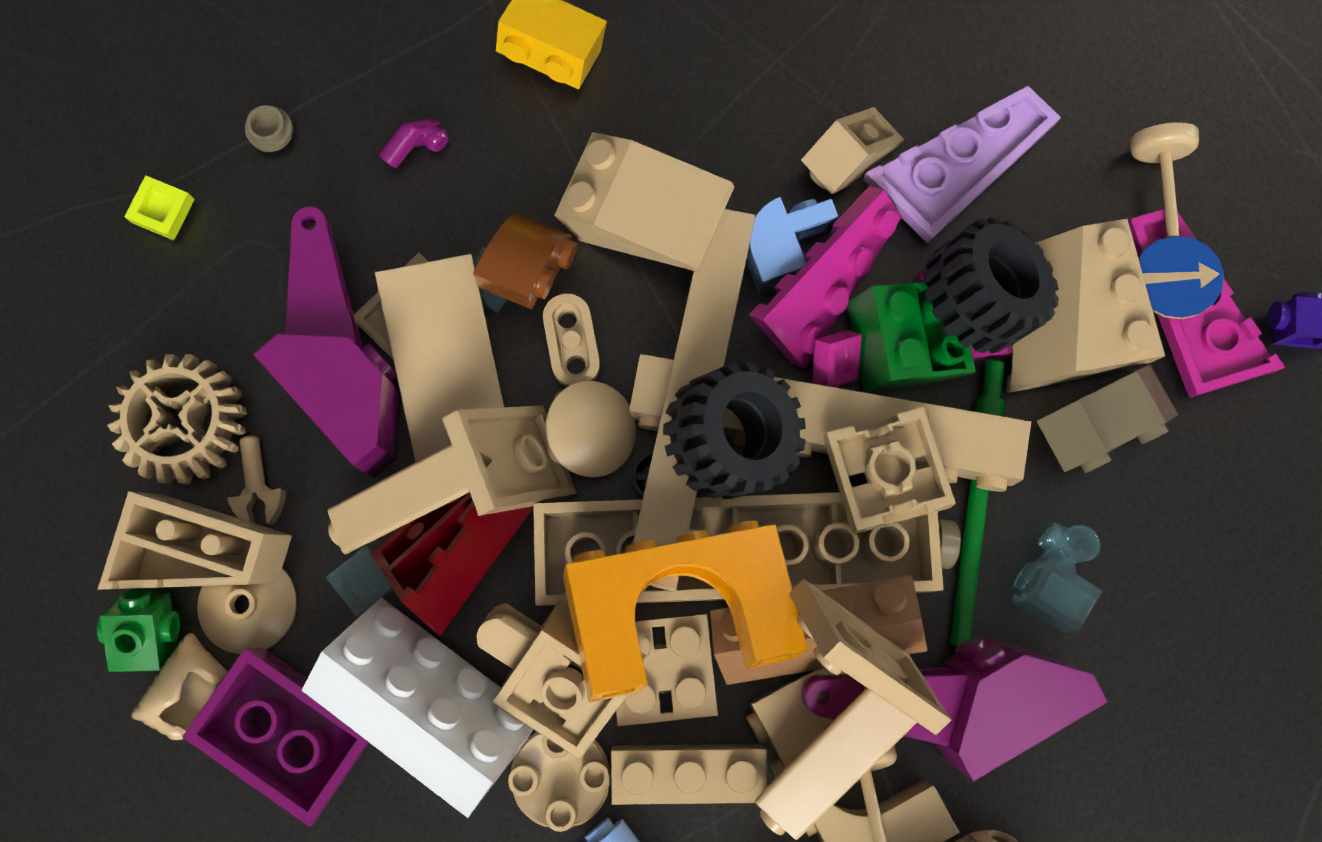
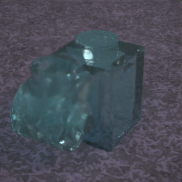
M1054 521L1046 528L1039 540L1038 545L1044 549L1040 558L1034 564L1031 562L1027 563L1018 574L1014 582V587L1018 591L1013 597L1012 602L1060 633H1078L1101 595L1102 590L1077 575L1075 563L1094 559L1100 551V539L1097 533L1087 526L1074 525L1066 527Z

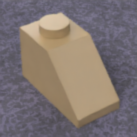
M872 107L837 119L801 161L810 170L809 173L812 180L818 186L833 194L855 183L896 149L904 139L877 109Z

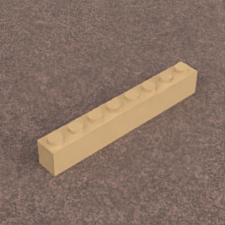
M640 354L629 409L631 417L639 421L638 426L640 428L658 432L674 362L672 359ZM774 377V380L777 382L782 380V378ZM784 379L791 387L787 392L790 398L797 397L801 405L800 408L796 409L798 417L805 418L806 429L800 430V437L806 440L804 451L797 452V457H811V451L828 454L823 439L827 432L853 425L854 427H864L876 424L898 413L924 407L949 483H957L958 477L977 480V488L1005 492L1007 486H1013L1024 479L1031 421ZM725 408L723 414L724 435L735 437L734 444L745 447L746 437L741 421L731 410ZM925 456L915 459L917 470L928 467Z

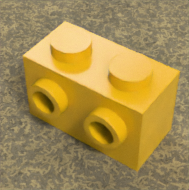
M511 0L498 21L496 52L505 55L513 62L522 63L542 72L556 82L565 83L579 90L601 52L607 21L562 0Z

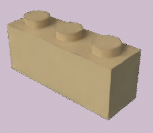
M761 744L613 745L611 751L612 805L755 803V799L768 787L767 749Z

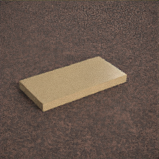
M471 254L375 272L415 462L451 444L442 420L443 417L456 410L504 407L479 287L473 275L475 269Z

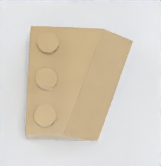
M1128 219L1081 226L1035 243L1044 251L1043 255L1047 261H1050L1054 271L1052 274L1057 280L1059 288L1055 293L1059 297L1058 307L1054 308L1055 315L1051 320L1010 346V351L1013 352L1011 375L1007 377L1006 393L1136 370L1165 356Z

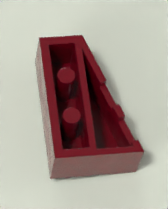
M469 492L398 528L370 555L401 602L440 636L532 511L533 507L478 516Z

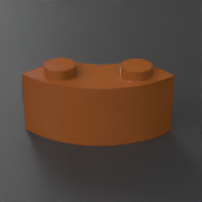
M515 213L495 233L480 258L473 275L480 288L532 310L538 298L545 299L560 269L564 268L567 270L570 267L578 244L573 242L574 237L569 233L522 213Z

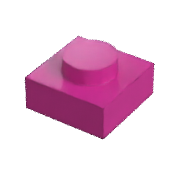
M845 330L815 339L813 384L835 388L859 380L862 334Z

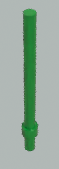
M995 360L985 362L981 396L976 397L974 412L1003 417L1005 400L1001 399L1005 367L1004 362ZM970 479L949 645L959 646L971 637L989 490L977 488V480Z

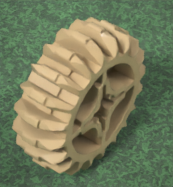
M165 354L163 365L153 359L146 360L147 374L145 375L137 370L129 371L130 377L134 382L131 388L123 385L116 387L118 393L124 396L122 404L108 405L112 412L120 415V419L107 425L110 431L122 434L112 445L115 450L126 452L122 461L127 466L133 468L139 466L138 473L140 476L151 479L156 475L157 482L167 485L172 483L174 478L180 484H191L193 474L201 479L210 478L209 463L219 468L227 466L226 460L221 454L224 450L233 453L239 451V446L230 440L233 434L243 435L246 433L245 427L235 423V419L247 414L245 407L234 404L241 398L242 393L235 386L229 387L232 377L224 371L217 372L216 364L209 360H204L200 363L199 359L191 354H185L182 361L173 354ZM198 384L192 392L186 390L178 397L171 398L164 393V391L177 385ZM150 408H151V410H152L151 421H150V422L148 423V425L146 426V421H147L148 412H149V410H150ZM170 408H173L180 412L178 416L182 420L181 424L187 429V431L177 427L178 421L175 418L176 415L172 412ZM212 410L211 423L206 433L204 420ZM181 440L190 443L194 447L188 452L177 456L163 457L158 454L165 446L172 447Z

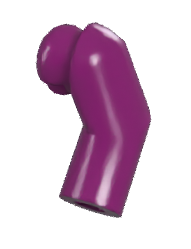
M432 118L405 122L398 127L378 155L392 167L398 168L413 147L426 145L429 150L438 152L448 143L449 135L447 131L441 128V123Z

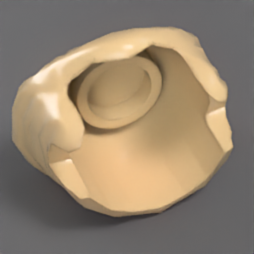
M189 633L179 642L171 657L167 659L160 673L154 678L153 683L147 688L140 698L139 704L133 708V712L130 715L133 719L142 721L144 725H149L150 728L156 729L171 740L184 739L182 736L228 671L213 658L210 652L205 650L193 633Z

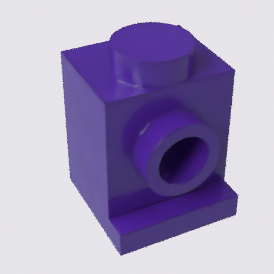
M1300 292L1293 294L1292 299L1286 302H1273L1268 313V325L1272 329V344L1322 349V293Z

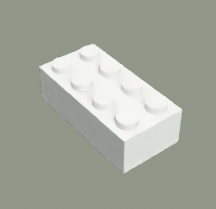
M382 597L320 653L302 688L304 693L467 818L534 730L493 703L501 687Z

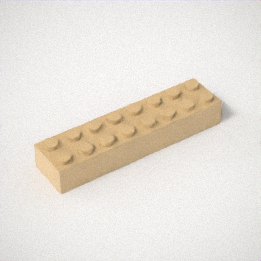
M840 493L755 495L724 500L722 497H699L695 500L689 532L706 530L710 537L728 533V527L745 521H758L759 527L776 524L792 590L803 579L820 591L908 575L913 576L916 593L943 590L938 512L853 534ZM643 499L533 503L535 605L539 607H553L559 599L569 605L563 574L566 564L574 563V556L594 550H603L605 557L626 553L625 547L633 544ZM679 576L676 591L649 586L640 594L637 603L725 599L708 583L690 576Z

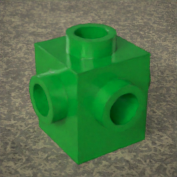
M147 589L125 591L118 595L98 619L97 637L99 642L104 644L108 672L160 671L165 662H167V659L177 648L176 640L180 631V619L178 613L172 611L170 593H151Z

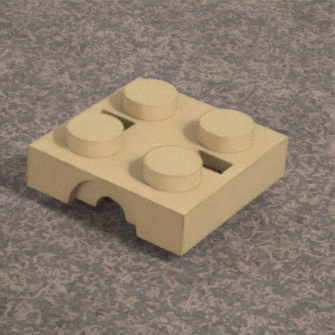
M924 407L898 413L876 424L864 427H854L853 425L830 431L823 437L853 534L949 509L956 504ZM925 456L928 467L917 470L915 459ZM864 472L867 484L852 487L848 476Z
M707 614L635 622L640 649L646 655L643 663L648 685L642 692L626 696L616 710L617 725L627 726L718 716ZM664 626L666 645L659 644L654 646L652 628ZM671 692L673 711L661 712L659 694Z

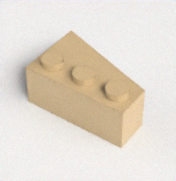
M128 491L97 590L278 583L292 535L163 494Z

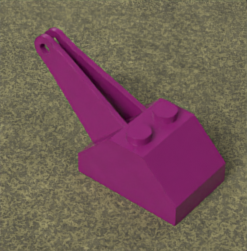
M303 207L294 214L291 222L285 334H276L253 355L354 467L375 479L397 459L401 392L392 383L397 374L369 343L363 347L336 250L331 224L319 209ZM316 224L313 229L308 230L310 225Z
M975 637L961 643L955 649L956 654L945 660L942 667L919 669L952 721L937 735L916 723L904 736L932 742L941 757L974 782L1108 701L1094 675L1046 654L987 637ZM848 674L814 675L803 683L801 699L804 705L815 715L835 720L867 687ZM826 691L825 697L817 701L818 693Z

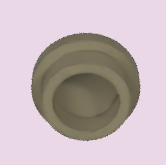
M262 105L249 113L245 123V134L250 143L258 150L274 152L282 149L289 143L293 135V124L287 113L275 106Z

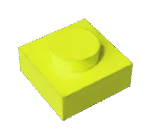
M145 175L124 217L137 226L175 240L195 199L183 190Z

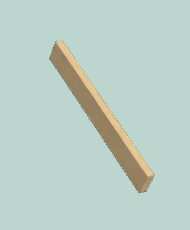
M725 209L698 272L694 271L633 543L655 540L658 547L677 543L678 536L689 532L698 490L694 491L686 485L689 478L686 474L678 476L672 468L677 461L674 455L667 457L664 446L671 444L670 436L663 435V424L672 420V417L666 414L669 403L678 400L675 393L681 387L690 384L689 381L724 366L755 221L754 214ZM679 576L663 578L650 586L676 591Z

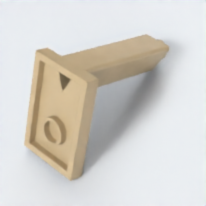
M544 406L456 410L443 417L442 420L451 444L328 508V515L331 520L328 526L330 538L336 545L340 546L342 553L348 554L469 492L478 516L531 507L533 503L563 501L576 495L577 491L569 470L555 463L548 454V441L545 429L547 414Z
M805 579L789 595L800 614L796 618L797 623L807 635L814 639L817 645L813 650L814 655L831 673L839 675L843 671L867 688L755 799V803L762 809L760 816L768 828L778 835H783L787 832L795 840H798L916 723L937 735L952 721L909 654Z

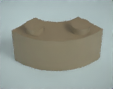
M1148 365L1037 420V423L1064 473L1078 466H1081L1084 473H1087L1110 462L1112 459L1108 452L1136 437H1138L1141 444H1144L1169 432L1165 423L1178 416V413L1151 365Z

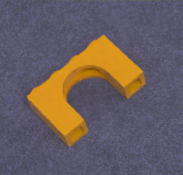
M745 521L728 527V533L709 537L706 530H698L678 536L677 543L657 547L655 540H646L625 547L626 553L605 557L603 550H594L574 556V563L566 564L563 579L588 702L642 692L648 685L635 626V607L638 597L647 587L658 580L670 576H690L700 579L711 585L721 594L728 604L733 617L745 669L795 659L807 651L808 647L803 629L796 621L799 613L789 595L792 591V586L776 524L759 527L758 521Z

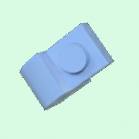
M781 197L769 202L760 210L755 217L746 259L758 295L775 289V286L786 274L795 276L806 264L798 242L832 230L833 224L838 218L832 199L818 204L815 199L806 200L792 207L790 213L787 214Z

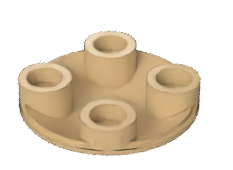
M582 381L560 390L555 395L546 417L545 429L550 458L567 470L584 477L605 476L619 469L629 458L636 439L635 418L631 417L629 412L630 406L625 398L611 386L597 381Z
M536 732L525 741L515 755L508 783L515 801L527 817L539 825L562 832L587 822L600 810L609 792L611 773L606 754L595 739L579 759L539 732Z

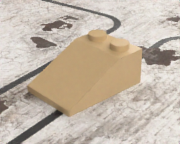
M592 132L554 216L581 242L698 272L735 186L731 181L633 140Z

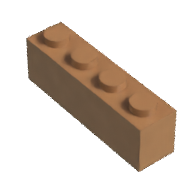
M912 575L822 591L907 654L928 651ZM723 608L710 611L713 653L727 685L825 669L814 655L813 650L817 647L814 639L805 632L804 636L808 650L797 658L745 669L730 609Z

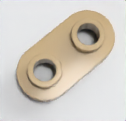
M574 294L557 295L547 303L543 311V323L554 376L564 387L582 381H595L599 375L600 361L589 307L582 298ZM572 315L577 321L573 327L563 328L559 324L561 317ZM578 359L583 361L585 369L579 374L569 372L567 367L572 360Z

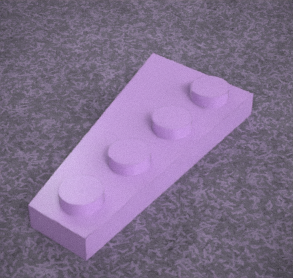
M1026 86L978 112L975 117L958 126L954 125L942 131L938 137L919 147L916 145L901 153L897 159L882 167L879 165L866 172L863 180L871 187L884 189L902 219L928 244L1041 139L1061 117L1029 86Z

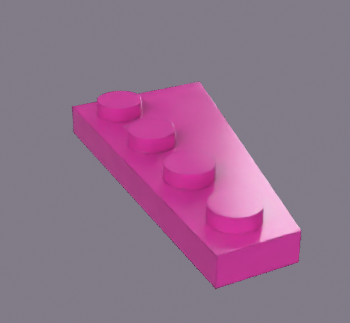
M869 186L833 224V235L827 242L823 244L816 242L805 254L808 262L795 276L786 274L775 286L777 295L767 306L759 303L749 314L791 364L803 369L807 368L813 358L815 339L827 336L840 314L846 309L853 293L864 276L870 271L877 255L888 238L894 233L898 222L902 218L884 189Z
M1164 209L1128 220L1138 259L1147 247L1157 240L1167 238ZM1177 211L1180 236L1196 239ZM1225 279L1223 280V289L1215 303L1200 315L1185 319L1165 318L1158 315L1189 398L1285 368L1277 354L1270 355L1258 336L1262 333L1252 318L1245 319L1230 297L1234 292Z

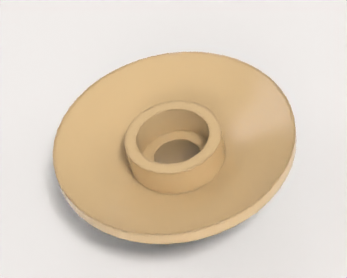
M283 568L278 583L202 586L197 603L199 622L209 640L225 651L241 654L245 648H265L267 650L281 641L293 625L298 606L297 592L292 579ZM241 595H245L249 599V608L243 614L238 613L235 609V601Z

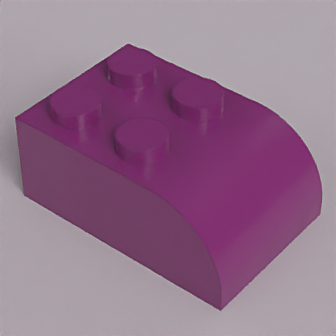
M245 648L182 738L304 824L311 827L349 774L369 742L302 691L308 679L265 648Z

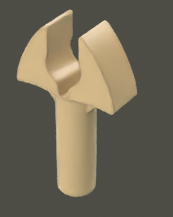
M254 435L242 437L239 443L245 488L240 496L227 498L229 506L239 519L255 523L252 508L257 502L258 497L264 501L266 506V523L274 525L284 507L286 490L282 488L272 490L266 485L259 438Z

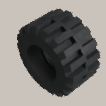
M989 217L987 220L981 218L958 233L928 258L925 264L927 271L923 273V283L928 289L924 292L927 301L934 308L931 310L936 320H941L944 324L943 329L950 336L954 334L958 338V343L966 348L972 345L976 352L985 353L989 350L993 354L1010 347L1044 326L1055 315L1054 308L1058 307L1059 297L1055 291L1059 290L1057 280L1052 274L1054 271L1050 261L1046 260L1041 247L1038 244L1036 245L1031 240V236L1024 230L1019 231L1015 224L1007 220L1002 223L999 218Z
M736 362L689 381L690 384L681 387L675 393L678 400L669 403L666 414L672 417V420L663 424V435L670 436L671 444L664 447L667 457L674 455L677 463L672 467L678 476L686 474L689 477L686 483L687 486L694 491L704 488L703 496L710 498L722 497L724 500L773 489V486L782 484L789 478L787 472L796 470L801 461L796 456V453L805 449L806 440L800 437V430L806 429L805 418H799L796 409L801 407L797 397L790 398L787 392L791 387L784 379L776 382L774 380V371L767 367L758 370L756 363L745 362L738 365ZM725 408L731 410L743 425L746 443L742 456L731 448L724 435L723 414Z

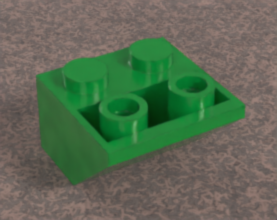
M923 282L871 286L848 302L847 309L852 332L862 334L859 372L863 393L907 390L971 375L976 372L971 346L966 348L958 343V338L954 334L950 336L943 329L944 324L941 320H936L931 311L934 308L927 301L924 292L928 287Z

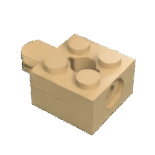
M559 599L541 626L509 604L504 603L495 606L478 629L477 645L512 668L493 703L580 759L627 695L588 702L583 675L576 669L568 667V665H573L582 671L569 605ZM641 652L644 661L646 655Z

